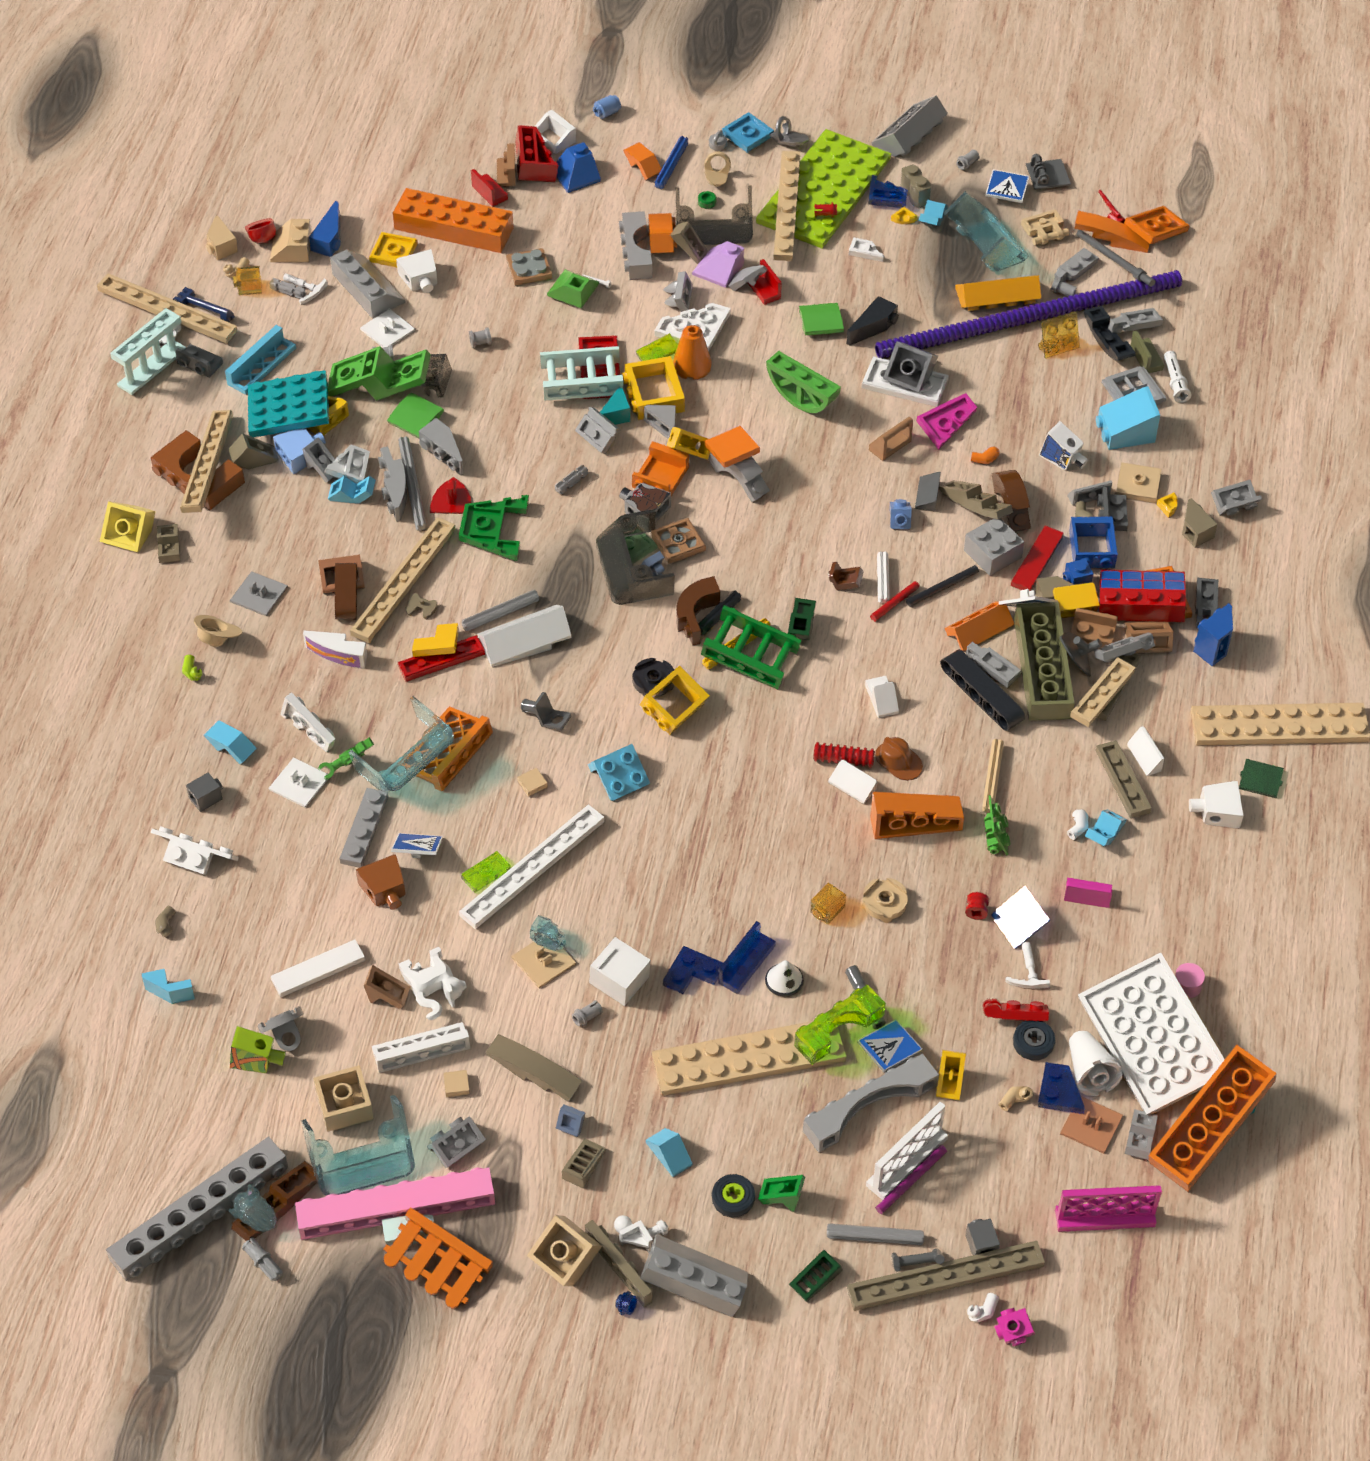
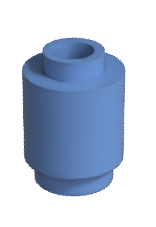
M609 95L594 102L593 112L597 117L604 119L617 113L621 108V102L616 95Z

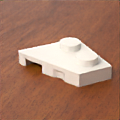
M350 445L345 449L344 453H341L332 464L326 467L324 473L337 478L346 476L358 484L365 478L370 451Z

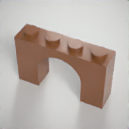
M185 430L151 456L153 472L157 476H162L171 486L179 488L183 494H185L191 476L183 470L197 458L201 447L200 439ZM229 459L215 470L204 507L208 510L213 509L245 483L243 469Z

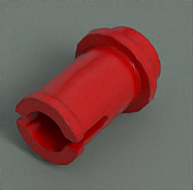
M833 202L831 204H814V209H822V211H814V216H837V204H833Z

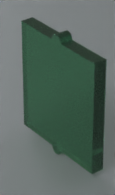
M1246 759L1244 769L1240 772L1239 789L1277 798L1279 786H1282L1283 783L1281 778L1284 768Z

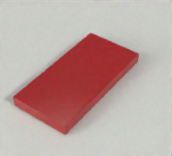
M617 335L578 337L579 349L618 346ZM614 363L616 375H620V363ZM607 364L595 365L596 377L608 376ZM587 365L580 366L581 378H588ZM611 395V396H599V397H586V398H582V399L611 398L612 395Z

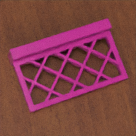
M1161 1185L1062 1190L1059 1205L1055 1207L1058 1232L1156 1227L1155 1214L1162 1194Z

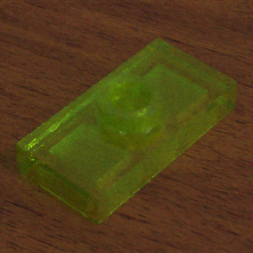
M669 333L636 350V355L640 361L668 357L676 353L678 344Z
M496 851L463 872L461 879L476 893L511 869V865Z

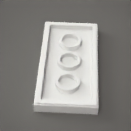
M877 357L872 358L862 382V389L938 407L949 375L933 371L919 393L884 380L883 377L890 360Z

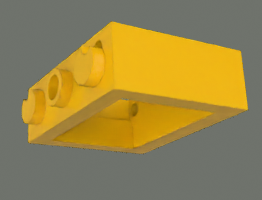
M671 356L625 364V372L622 373L623 383L628 386L626 387L628 399H632L631 408L633 413L636 412L638 420L644 419V407L646 405H675V414L685 412V397ZM664 374L671 396L642 401L636 379Z

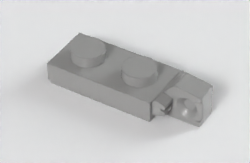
M1083 248L1059 266L1054 274L1055 279L1059 280L1060 278L1062 282L1066 280L1075 281L1096 265L1099 257Z
M1154 308L1121 313L1119 317L1110 320L1108 328L1112 333H1120L1122 330L1125 332L1162 326L1163 319Z
M1148 632L1137 637L1131 636L1094 650L1095 658L1104 662H1112L1118 656H1128L1136 653L1135 650L1141 648L1148 650L1155 646L1153 634Z
M974 642L967 646L966 655L984 672L1006 688L1021 676L1022 671L990 647L981 648Z

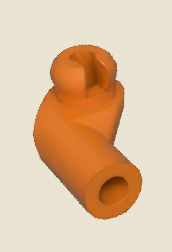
M994 446L988 448L983 453L972 452L971 462L990 464L999 457L1000 451Z

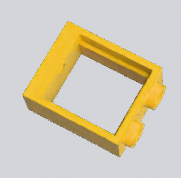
M679 665L646 694L639 705L647 715L657 722L663 731L670 735L701 708L710 695ZM671 682L693 703L676 719L654 699Z

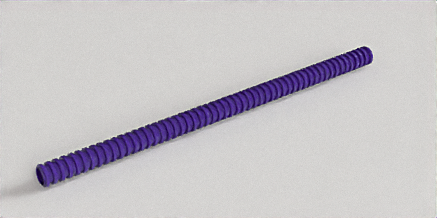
M1174 270L1173 272L1170 271L1158 274L1157 276L1153 275L1151 278L1155 280V284L1152 287L1138 280L1130 281L1129 283L1124 282V284L1120 283L1108 286L1107 288L1096 289V291H1087L1085 294L1070 295L1068 298H1058L1057 300L1046 301V303L1041 302L1029 307L1018 308V310L1013 309L1012 311L1001 312V314L996 313L995 315L984 316V318L979 317L967 322L962 321L961 324H951L950 327L946 325L944 328H934L933 331L929 329L927 332H917L916 335L913 333L910 336H900L899 339H888L887 342L885 340L881 343L876 342V355L878 358H888L892 355L896 342H902L919 349L929 348V346L934 347L935 344H946V342L950 343L952 340H963V338L967 339L969 336H979L980 334H986V332H996L997 330H1003V328L1008 329L1020 324L1025 325L1037 320L1048 319V317L1053 318L1065 313H1074L1076 310L1091 309L1092 307L1107 305L1115 301H1124L1126 298L1131 299L1132 297L1148 295V293L1153 294L1165 289L1181 287L1182 276L1178 270Z

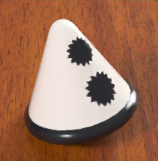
M784 960L767 971L765 984L773 994L789 997L801 990L804 984V976L797 966Z

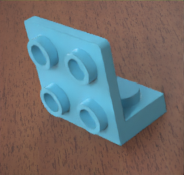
M633 744L587 764L591 772L597 770L611 801L650 784Z

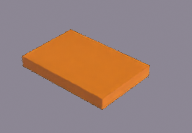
M1164 205L1127 217L1124 222L1125 225L1150 244L1188 232L1190 227L1189 224Z

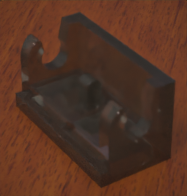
M431 354L426 380L422 384L427 396H430V389H433L438 398L444 397L452 371L447 354Z

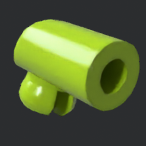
M186 655L184 657L182 673L191 681L200 680L203 673L201 669L197 670V667H194L195 657L193 655Z

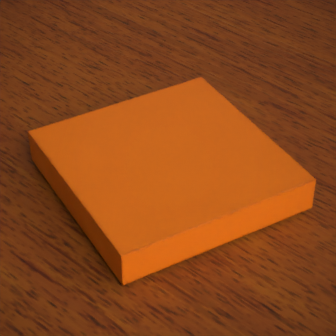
M741 426L705 441V447L724 468L760 453V447Z

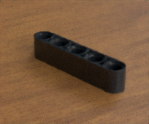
M958 649L941 659L940 665L945 674L1003 730L1008 731L1025 720L1022 708L962 650Z

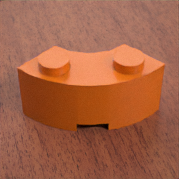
M672 213L648 214L651 253L674 252V248H677V243L670 234L673 232L672 228L676 227L675 217H672Z

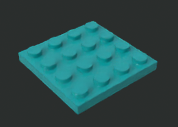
M326 370L248 384V433L253 438L329 424Z

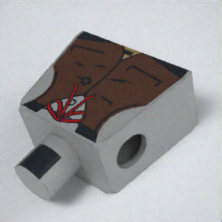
M640 483L633 491L624 487L619 495L621 499L625 500V514L648 531L671 507L670 492L645 483Z

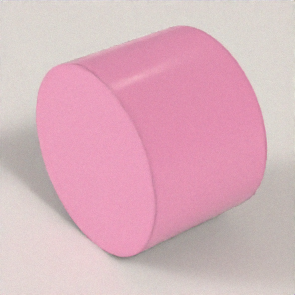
M1193 963L1180 965L1176 970L1175 977L1185 994L1189 998H1194L1202 990L1205 979L1204 971Z

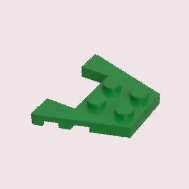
M521 495L519 499L503 498V501L493 503L491 500L465 504L459 531V541L518 561L520 541L500 540L506 512L527 514L529 495Z

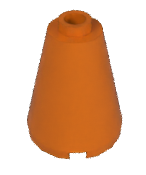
M690 325L683 329L673 359L676 373L681 378L693 377V380H698L709 374L712 361L703 332L700 327Z

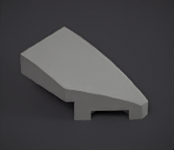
M764 265L745 268L734 275L728 287L735 291L746 282L754 286L758 277L765 273L767 268Z

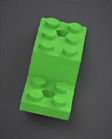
M379 346L333 363L328 381V395L333 397L363 386L377 401L412 387L420 386L425 383L431 354L425 349L393 361L385 350Z

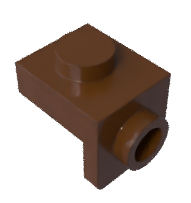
M833 562L828 577L836 590L859 588L864 572L861 567L841 569L838 562Z

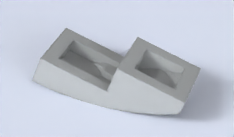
M1134 1109L1125 1154L1149 1159L1158 1115H1146L1144 1111Z

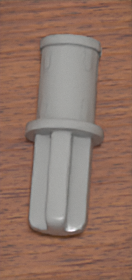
M250 1238L252 1243L247 1240L243 1244L242 1249L254 1261V1266L260 1268L271 1281H277L283 1272L271 1259V1253L265 1252L255 1238Z

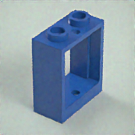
M1071 517L1069 535L1073 561L1086 558L1090 568H1115L1118 553L1113 517ZM1106 536L1108 552H1079L1077 537Z

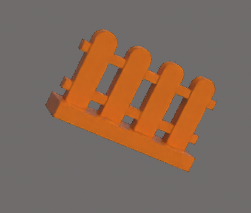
M410 1207L405 1214L406 1221H408L407 1224L401 1223L398 1227L401 1232L391 1246L386 1244L383 1248L387 1252L384 1256L385 1265L393 1268L399 1262L405 1264L407 1267L404 1270V1275L408 1281H415L420 1275L426 1278L425 1291L429 1295L437 1294L440 1289L447 1292L445 1303L450 1309L457 1308L461 1302L466 1305L469 1299L465 1296L475 1281L481 1283L483 1277L480 1275L483 1271L488 1274L493 1267V1262ZM420 1231L428 1235L426 1239L419 1235ZM415 1240L421 1244V1247L412 1260H410L404 1254ZM441 1244L448 1248L447 1252L439 1248ZM434 1254L442 1259L431 1274L425 1270V1267ZM461 1258H463L466 1261H468L469 1264L465 1266L459 1261L461 1260ZM456 1267L462 1271V1274L454 1286L450 1287L445 1282Z

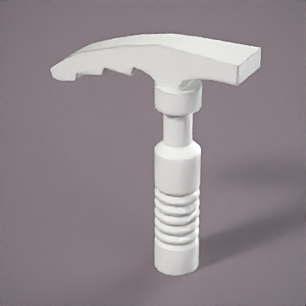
M287 273L283 276L284 281L303 288L306 287L312 291L309 295L299 300L300 305L314 299L328 286L326 279L319 285H315L313 283H306L305 280Z
M1030 942L1022 943L1026 969L1029 970V980L1025 981V979L1018 980L1006 977L1005 982L1022 988H1050V980H1038L1037 974L1034 971L1035 962Z

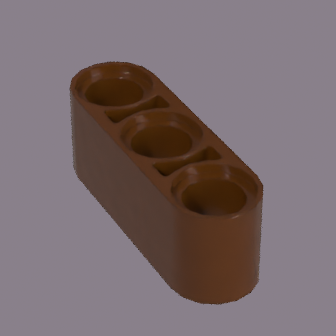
M335 563V620L357 619V563Z

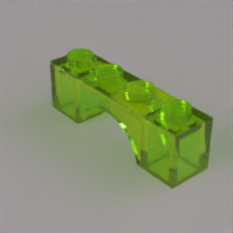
M868 984L861 989L858 988L844 1001L840 1000L835 1003L832 1009L825 1014L820 1013L813 1022L807 1026H801L795 1033L794 1046L813 1065L830 1053V1034L836 1027L847 1023H854L867 1028L885 1015L886 1003Z

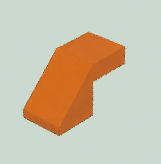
M640 142L623 150L631 167L638 165L645 180L660 173L662 168L655 154Z

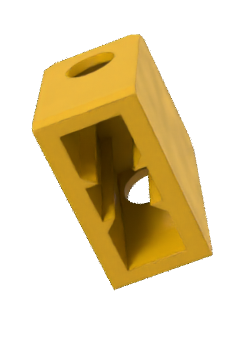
M672 428L667 442L668 447L708 460L710 451L705 447V441L708 438L680 428ZM700 442V448L697 450L696 445Z

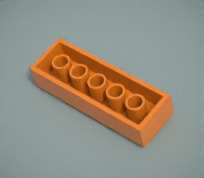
M409 188L404 190L393 211L394 230L502 253L514 229L513 211Z
M1236 1045L1149 1154V1163L1189 1192L1275 1083L1276 1072Z

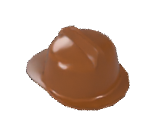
M886 737L883 744L879 745L876 749V761L898 779L913 780L921 774L923 768L922 760L909 748L908 743L904 739Z

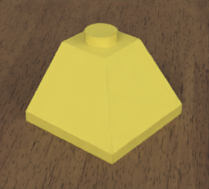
M109 501L100 542L139 552L152 531L156 511Z

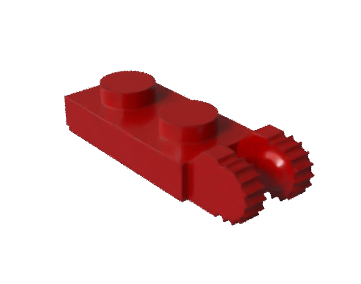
M989 998L982 1004L983 1013L989 1018L1032 1021L1049 1020L1048 1005H1044L1043 1002L1033 1001L1030 1004H1021L1016 1000L1000 1003L998 999Z

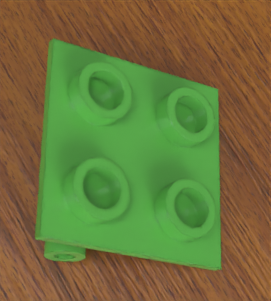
M988 795L990 813L986 814L984 818L987 849L991 854H998L999 851L1003 850L1006 855H1009L1008 846L1011 843L1006 832V827H1008L1007 817L1005 814L1002 815L999 803H995L991 795Z

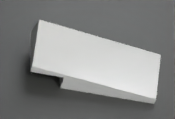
M554 605L478 633L477 636L485 649V654L491 667H495L551 650V644L571 638V632L564 607Z

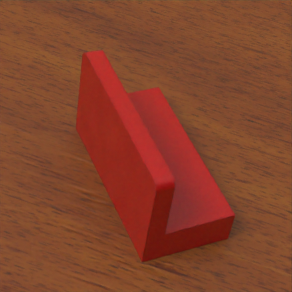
M475 169L471 170L472 187L492 207L508 200V194L487 173L481 176Z
M762 259L760 260V265H764L767 271L758 277L754 286L749 282L747 283L761 302L766 305L781 299L782 282L768 263Z

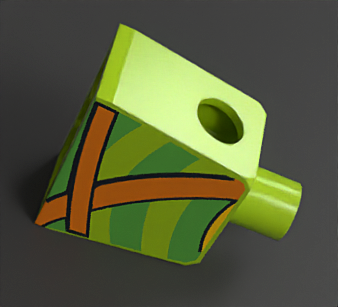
M237 1026L231 1044L230 1068L267 1073L270 1063L283 1066L286 1052L273 1049V1037Z

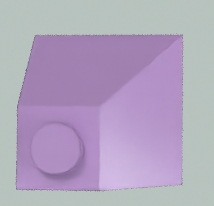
M727 241L711 248L693 270L692 275L726 288L734 275L744 265V247Z

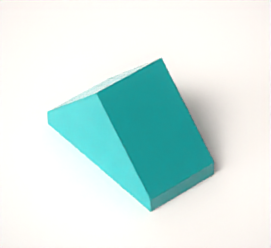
M618 387L600 411L601 414L615 425L630 422V406L621 387Z

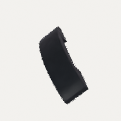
M1102 306L1084 310L1086 321L1093 336L1109 357L1118 361L1136 356V352L1128 341L1123 342L1116 332L1112 333L1109 330L1110 316Z

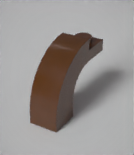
M1016 470L992 473L994 492L1000 493L1004 504L1012 505L1013 513L1007 515L1008 526L1013 531L1031 529L1028 512L1030 505L1020 474Z
M715 576L698 580L689 585L681 593L677 602L678 632L684 631L685 637L690 638L692 646L701 644V630L695 616L701 610L717 606L720 603L721 591Z

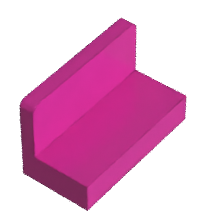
M1067 877L1064 901L1109 908L1113 891L1112 885Z

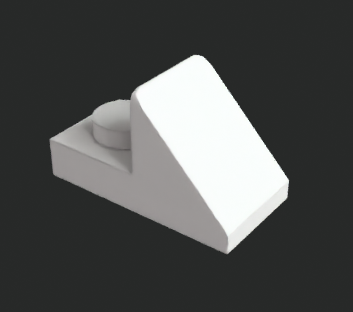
M886 676L865 680V687L877 717L882 718L899 714L894 683L888 682Z

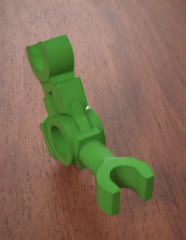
M370 737L360 741L355 747L339 755V758L332 763L324 762L320 764L318 770L327 768L329 774L324 776V779H330L337 769L342 766H348L364 756V751L374 745Z

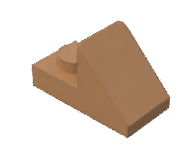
M374 965L370 966L364 983L365 991L371 1003L381 998L398 1009L404 1007L411 988Z

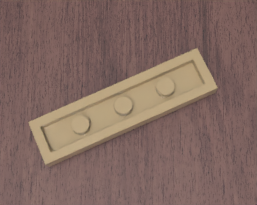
M1117 657L1071 711L1070 717L1089 727L1135 673L1136 667Z

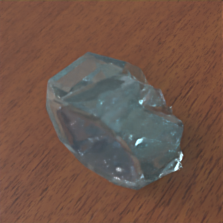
M538 915L531 925L530 938L537 945L543 946L546 949L557 951L564 948L566 945L565 934L560 931L558 925L553 923L552 919Z

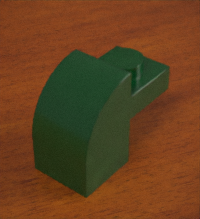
M795 598L788 634H792L798 639L810 640L816 608L815 600Z

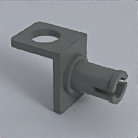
M542 692L536 701L524 699L521 703L522 712L536 714L541 727L563 730L571 718V713L553 709L546 692ZM563 717L561 722L557 724L552 723L554 718Z

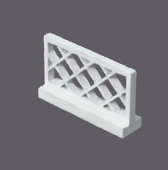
M939 1102L875 1163L874 1175L866 1181V1187L883 1200L931 1153L948 1140V1134L942 1130L945 1105Z

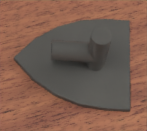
M1073 633L1062 634L1059 638L1074 663L1090 677L1088 653L1102 647L1101 640L1097 639L1088 644Z

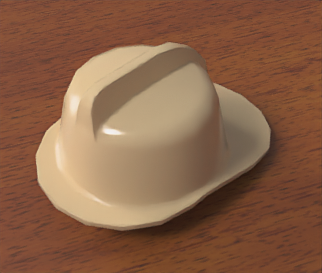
M199 615L194 618V624L198 627V638L210 646L219 647L225 643L227 638L237 637L242 634V630L239 627L214 616Z

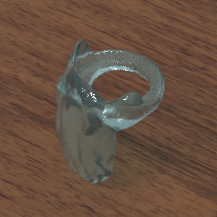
M249 1184L248 1190L239 1193L234 1199V1208L229 1209V1212L256 1231H270L276 1225L274 1210L260 1196L259 1190Z

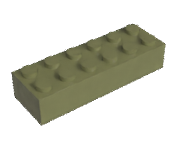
M1059 602L1016 604L1014 624L1029 721L1072 719L1070 715L1074 709L1075 702L1067 652L1059 638L1064 634Z

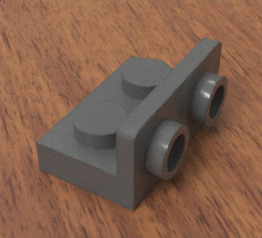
M189 344L185 350L179 348L175 350L177 364L209 378L223 364L222 357L192 344Z
M1103 487L1102 494H1098L1097 506H1101L1098 517H1113L1114 531H1127L1126 495L1107 494V487Z

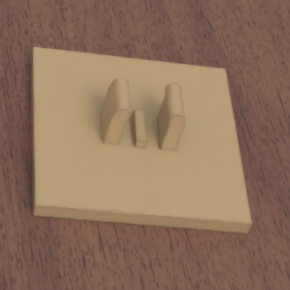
M549 932L512 955V959L538 988H541L576 965V962Z

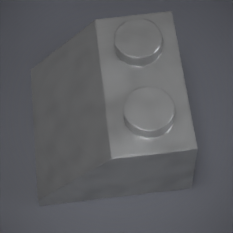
M896 342L883 379L920 393L932 375L938 356L908 344Z

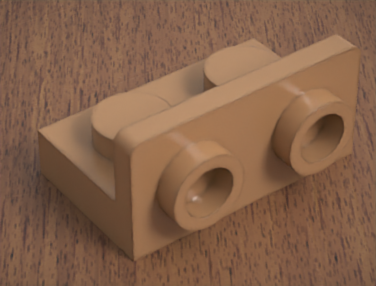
M515 143L507 144L504 158H497V184L499 186H516Z
M1076 608L1071 633L1079 636L1088 644L1100 639L1103 647L1113 642L1118 617Z

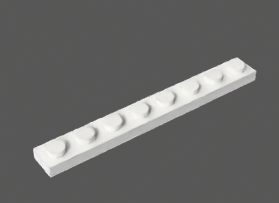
M588 804L459 911L460 917L474 929H477L603 824L604 816Z

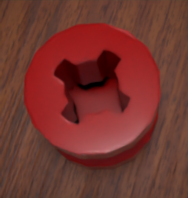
M981 892L970 893L967 896L966 916L975 920L985 919L988 915L989 897Z

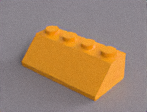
M1039 275L955 285L961 307H967L968 311L979 310V306L986 305V308L990 309L998 308L999 303H1005L1006 307L1017 305V301H1024V304L1036 303L1035 299H1041Z

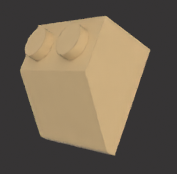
M290 219L276 231L272 243L271 262H309V236L312 233L310 219Z

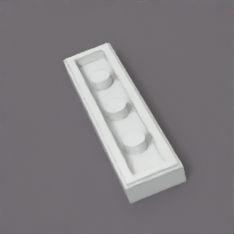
M352 940L272 975L271 981L281 998L364 962L365 956L356 940Z

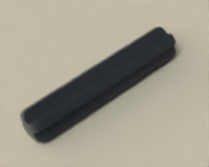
M733 590L698 623L701 635H705L720 620L724 605L733 608L741 600L740 593Z

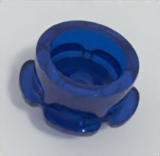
M630 1291L620 1294L615 1303L619 1314L622 1316L633 1314L637 1305V1297L632 1295Z

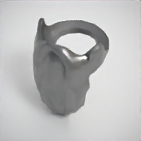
M781 116L778 119L775 133L770 134V137L781 145L795 147L809 142L807 135L792 132L791 121L787 116ZM781 124H782V127H783V129H784V132H783L782 134H781Z

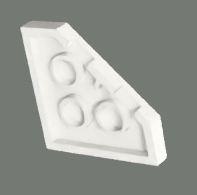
M711 303L700 310L693 308L680 312L679 316L672 318L670 316L662 317L654 330V336L679 343L683 329L687 326L695 325L701 328L709 351L729 318L731 308Z

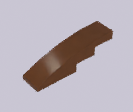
M306 1161L302 1162L272 1183L269 1192L251 1204L250 1211L232 1223V1230L245 1241L249 1240L251 1242L250 1238H257L284 1216L296 1202H299L322 1178V1174Z

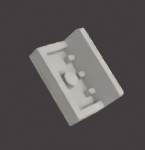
M1251 480L1211 492L1219 515L1227 513V516L1238 513L1239 509L1242 508L1246 510L1253 509L1262 500L1261 495L1256 496Z

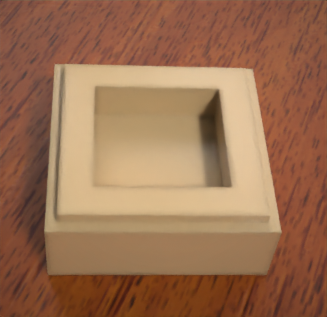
M537 768L517 777L519 784L528 797L548 787L546 780Z
M467 1070L443 1073L446 1097L470 1094Z

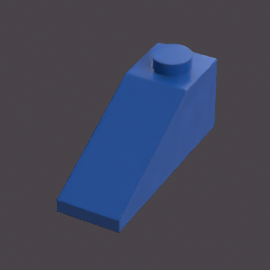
M338 201L332 204L309 236L312 252L331 257L335 251L339 250L341 241Z

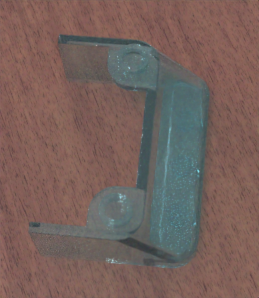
M966 191L944 212L948 218L957 224L956 230L962 236L968 235L984 255L981 257V260L985 262V265L992 272L994 270L998 272L1020 264L1029 257L994 213Z
M414 696L410 700L416 717L429 728L424 731L422 739L387 770L377 772L352 749L348 752L355 770L378 790L397 791L401 789L451 745L454 740L451 727Z
M395 1095L390 1096L394 1118L384 1121L379 1126V1141L333 1154L332 1146L327 1140H315L314 1131L307 1120H301L308 1155L319 1188L325 1196L329 1194L340 1195L350 1193L356 1189L361 1190L403 1178L413 1172L415 1162L404 1107Z

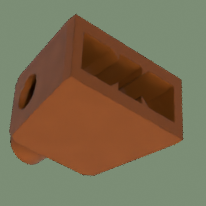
M396 854L356 869L359 886L375 906L387 903L391 910H395L402 905L400 898L405 896L406 892Z

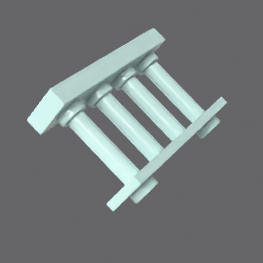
M165 308L110 353L111 359L124 367L126 377L117 383L119 388L133 395L176 359L175 350L177 348L186 349L185 346L175 341L173 329L181 323L179 315ZM166 335L167 343L160 348L159 340ZM152 347L153 355L146 359L145 351ZM138 358L139 366L132 370L131 363Z
M619 346L540 352L541 369H547L549 380L543 381L544 401L611 396L618 387L623 388V375H616L614 364L620 363ZM607 364L608 376L596 377L595 365ZM587 365L588 378L576 379L575 366ZM567 367L568 379L556 380L555 368Z

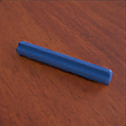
M679 137L655 180L656 188L663 189L688 145L689 139L687 137Z

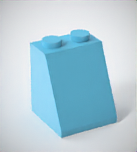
M1143 387L1099 408V414L1096 416V425L1101 429L1102 440L1106 442L1109 450L1155 443L1160 413L1149 387Z

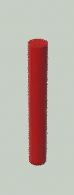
M917 581L912 582L873 612L870 618L876 622L920 587Z

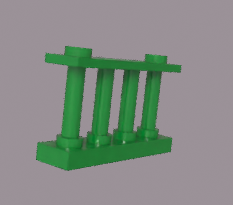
M724 605L720 620L724 621L714 640L706 638L701 655L779 690L785 674L780 669L789 652L798 653L802 640L792 634L782 632L740 613L735 608H729ZM732 625L743 630L734 649L722 644ZM751 634L763 639L752 658L741 653ZM770 643L782 647L773 666L761 662Z

